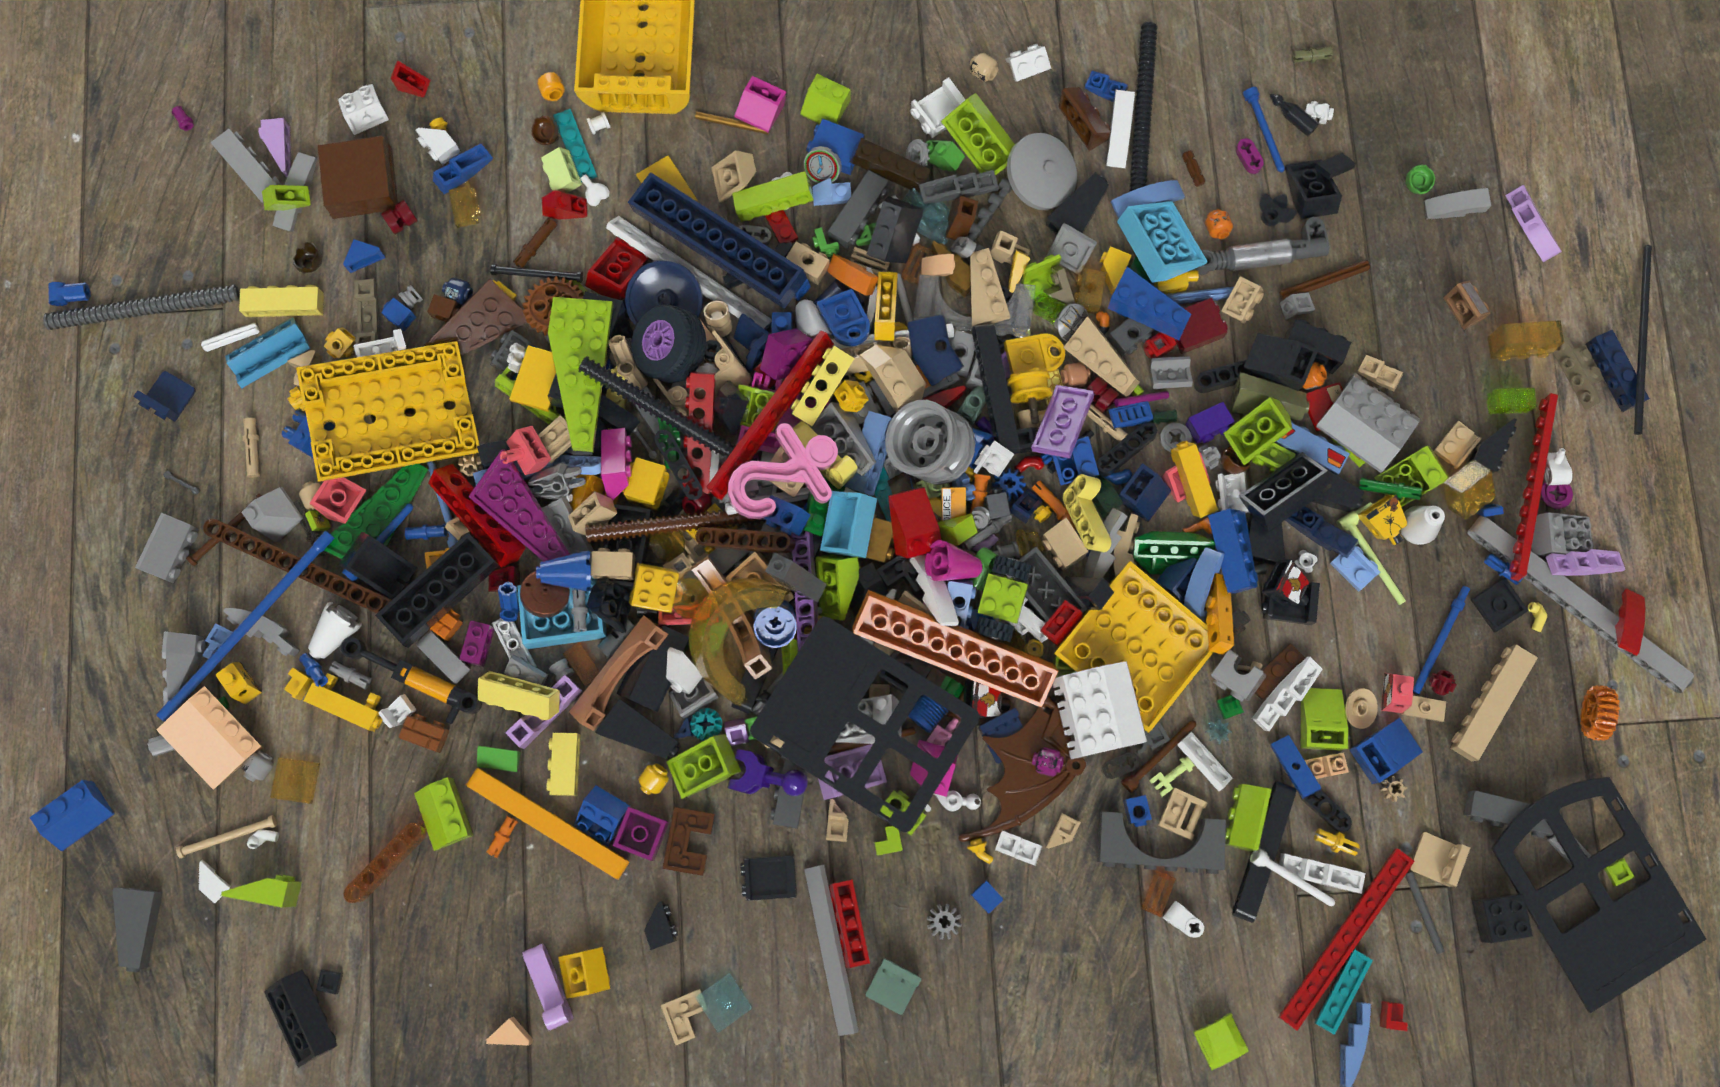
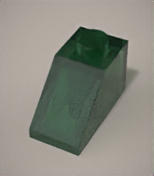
M1097 475L1096 478H1099L1101 481V488L1092 501L1104 518L1109 515L1112 508L1118 510L1122 506L1123 501L1114 487L1102 476Z

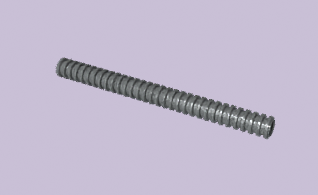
M232 284L231 286L226 285L225 287L220 286L219 288L214 287L213 289L208 288L201 291L195 290V292L189 291V293L183 292V294L180 292L177 295L174 293L171 296L167 294L165 297L161 295L159 297L154 296L153 298L148 297L147 299L142 298L141 300L135 299V301L129 300V302L123 301V303L117 302V304L111 303V305L105 304L87 308L83 307L81 309L77 308L75 310L70 309L69 311H57L56 313H45L43 322L48 330L83 324L87 325L89 323L93 324L95 322L100 323L101 321L106 322L107 320L113 321V319L119 320V318L125 319L167 311L171 312L173 310L177 311L179 309L184 310L185 308L190 309L191 307L197 308V306L203 307V305L209 306V304L215 305V303L239 301L240 291L235 284Z

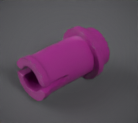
M181 106L174 107L171 113L178 121L179 128L184 131L191 130L194 126L192 118L187 116Z

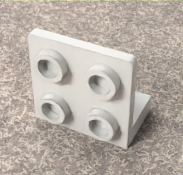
M372 84L362 86L355 92L346 93L338 99L343 116L354 135L389 120Z

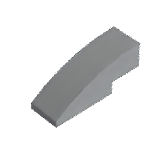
M1488 188L1461 191L1424 200L1426 219L1464 217L1467 213L1486 212L1491 207Z

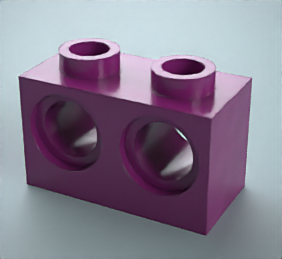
M470 621L459 660L484 667L495 631L494 627Z

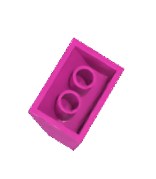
M625 428L601 430V477L606 495L612 500L629 485V477H632L631 465H629V462H632L631 450H629V447H632L631 436H627Z

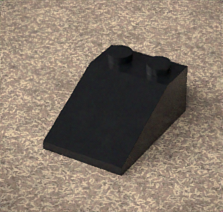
M1322 159L1285 165L1294 207L1301 219L1338 214L1342 198L1333 178L1328 180L1315 169L1317 163L1321 162Z

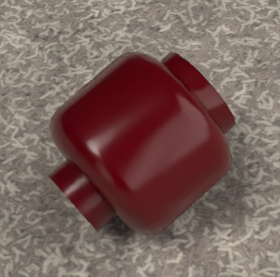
M697 491L689 493V495H698ZM703 492L698 500H690L685 496L682 500V507L686 514L690 513V515H693V513L699 514L700 512L704 514L711 507L712 502L710 496Z

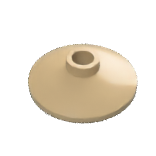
M1365 688L1354 690L1349 695L1345 707L1348 722L1358 729L1369 727L1374 722L1378 710L1376 697L1370 690Z

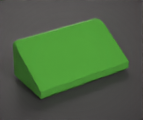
M478 746L477 767L518 772L521 752Z

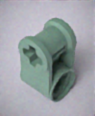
M977 386L970 392L957 414L969 420L972 425L979 418L986 403L982 386Z

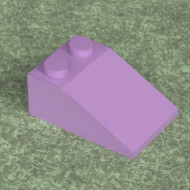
M873 744L826 756L824 761L846 777L851 778ZM881 760L866 782L865 788L887 782ZM829 770L825 775L826 778L834 783L839 778V776ZM818 779L824 800L843 795Z

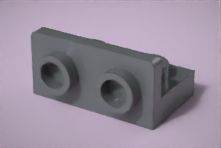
M513 330L509 334L505 332L500 340L502 346L499 350L495 348L489 357L492 360L490 365L504 371L509 365L507 358L509 353H511L510 347L514 343H518L527 349L528 345L530 346L532 342Z

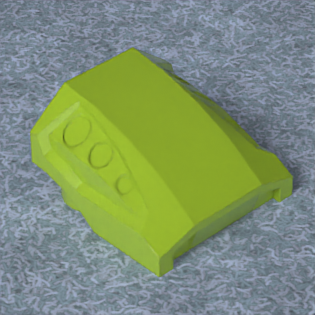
M739 384V391L749 401L740 425L750 427L775 392Z
M1232 1013L1226 1014L1227 1016L1215 1020L1210 1025L1207 1024L1206 1027L1193 1031L1211 1070L1221 1067L1249 1052L1232 1017Z

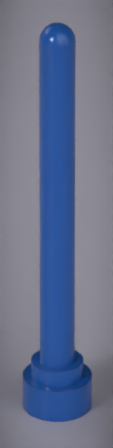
M1251 87L1243 92L1244 99L1252 105L1278 172H1283L1285 170L1284 164L1258 102L1259 91L1257 87Z
M408 503L376 540L383 544L413 510V505ZM344 569L342 571L353 582L358 579V577Z

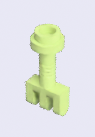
M1188 757L1179 759L1181 764L1166 776L1159 772L1149 780L1152 784L1159 779L1160 783L1155 786V789L1158 790L1162 786L1165 787L1159 793L1162 797L1173 789L1170 782L1186 770L1189 773L1193 770L1192 768L1195 765Z

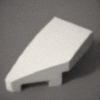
M201 860L199 863V890L212 902L216 903L222 897L221 892L229 890L231 886L215 873L216 870L204 860Z

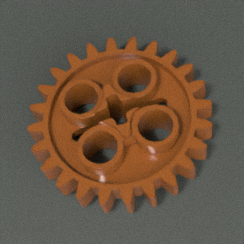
M555 276L554 281L547 277L546 283L540 280L541 285L533 284L535 290L528 289L530 296H524L526 302L522 303L524 307L523 313L526 316L525 319L532 329H536L537 333L543 331L544 336L548 334L553 297L583 299L584 294L579 289V286L577 284L574 285L572 280L567 283L565 277L561 281L558 280L557 276Z

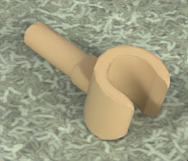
M1252 661L1251 666L1238 665L1237 670H1244L1250 673L1254 666L1261 670L1263 665Z

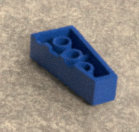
M1126 267L1108 306V309L1177 340H1180L1191 316V313L1129 267Z
M1229 508L1208 515L1216 549L1224 553L1221 569L1227 592L1236 594L1258 587V576L1254 567L1245 511Z

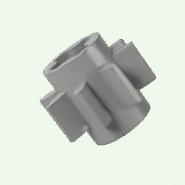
M1205 444L1198 449L1202 455L1205 467L1211 470L1218 466V459L1221 458V455L1215 446L1208 447Z

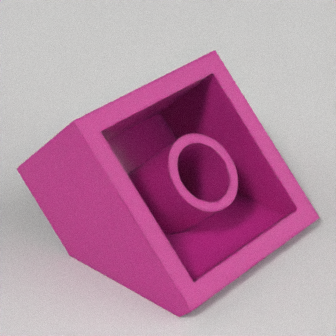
M919 740L917 745L918 748L934 758H938L945 748L944 746ZM957 757L934 794L947 797ZM913 762L910 775L922 785L928 772Z

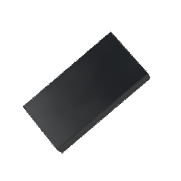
M1340 153L1317 163L1315 169L1329 180L1354 169L1356 163L1344 153Z

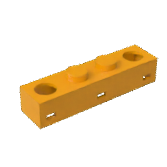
M1215 573L1205 604L1207 608L1209 651L1223 655L1234 646L1231 593L1227 592L1224 576Z

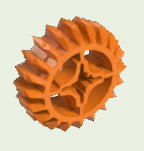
M1595 685L1587 690L1582 702L1580 715L1581 730L1587 738L1597 741L1608 740L1613 735V731L1616 730L1620 701L1614 689Z

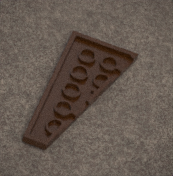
M489 278L422 347L457 341L460 356L495 340L505 334V332L507 333L527 323L526 316L523 313V309Z

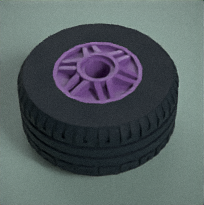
M668 304L659 305L649 310L637 323L632 337L631 349L638 369L648 377L668 383L681 382L687 376H690L691 372H695L700 366L706 351V334L700 319L687 310Z

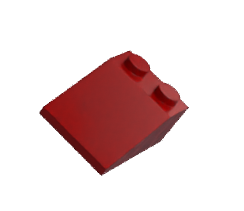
M617 237L588 270L585 286L602 296L622 301L632 276L641 267L646 265L649 257H646L642 252Z
M920 487L888 496L895 554L905 558H912L930 553L932 550L930 546L935 541L941 540V534L925 488Z

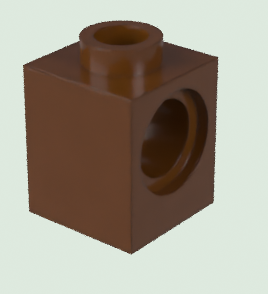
M434 294L427 312L432 318L447 322L460 309V306L454 300Z

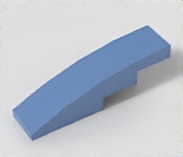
M1356 1002V1023H1348V1045L1340 1044V1087H1352L1366 1050L1371 1004L1366 1002Z

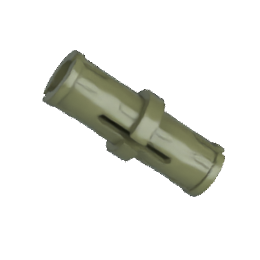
M1310 47L1306 50H1294L1292 53L1295 55H1292L1293 63L1304 61L1312 63L1316 60L1332 59L1333 50L1332 47L1316 49L1315 47Z

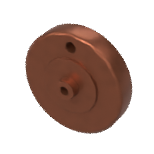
M536 571L529 574L522 582L520 588L521 603L534 616L542 618L553 617L562 612L569 601V588L541 583V578L536 579Z

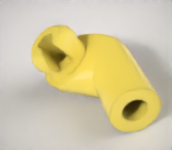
M1531 602L1528 605V610L1532 612L1535 618L1531 629L1541 632L1547 619V613L1542 604Z

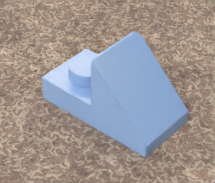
M828 178L812 186L814 206L846 204L851 197L850 182L831 184V178Z

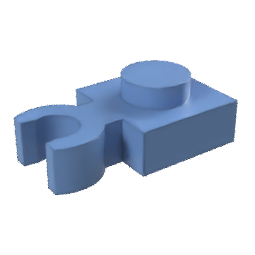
M964 472L959 478L952 481V486L966 487V500L969 501L975 499L972 491H975L976 488L973 484L969 483L970 478Z

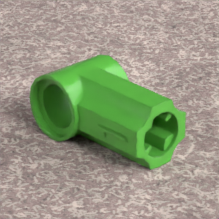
M986 547L981 548L975 556L981 560L982 572L978 577L969 579L973 580V587L982 591L984 590L988 573L992 574L996 556H998Z

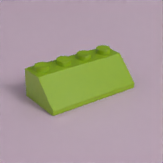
M974 93L941 120V122L980 173L994 170L995 175H997L1007 167L1008 156L1015 144L979 96Z

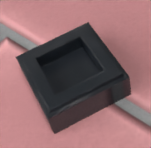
M321 969L316 991L338 994L343 973Z

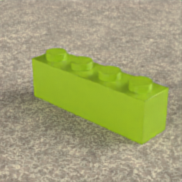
M805 171L732 193L735 211L741 222L814 201L810 181Z

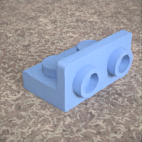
M1356 546L1348 558L1339 554L1330 564L1359 592L1380 571L1377 564L1372 560H1368L1363 555V551Z

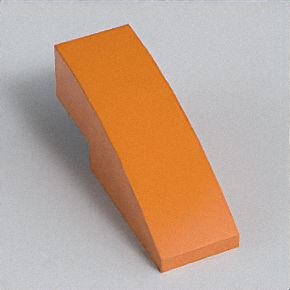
M835 253L827 270L837 280L863 295H873L879 276L866 271V268Z

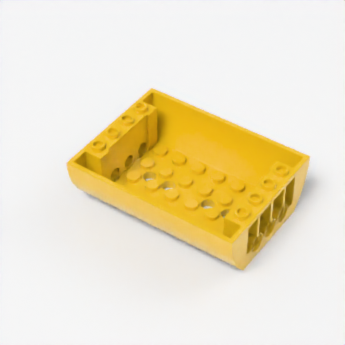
M580 0L574 91L578 98L600 112L676 114L683 110L690 99L695 0ZM641 5L649 6L645 11L639 10ZM640 22L648 23L645 28L638 27ZM644 56L645 60L639 63L636 61L637 57ZM638 73L644 74V77H639L635 75Z

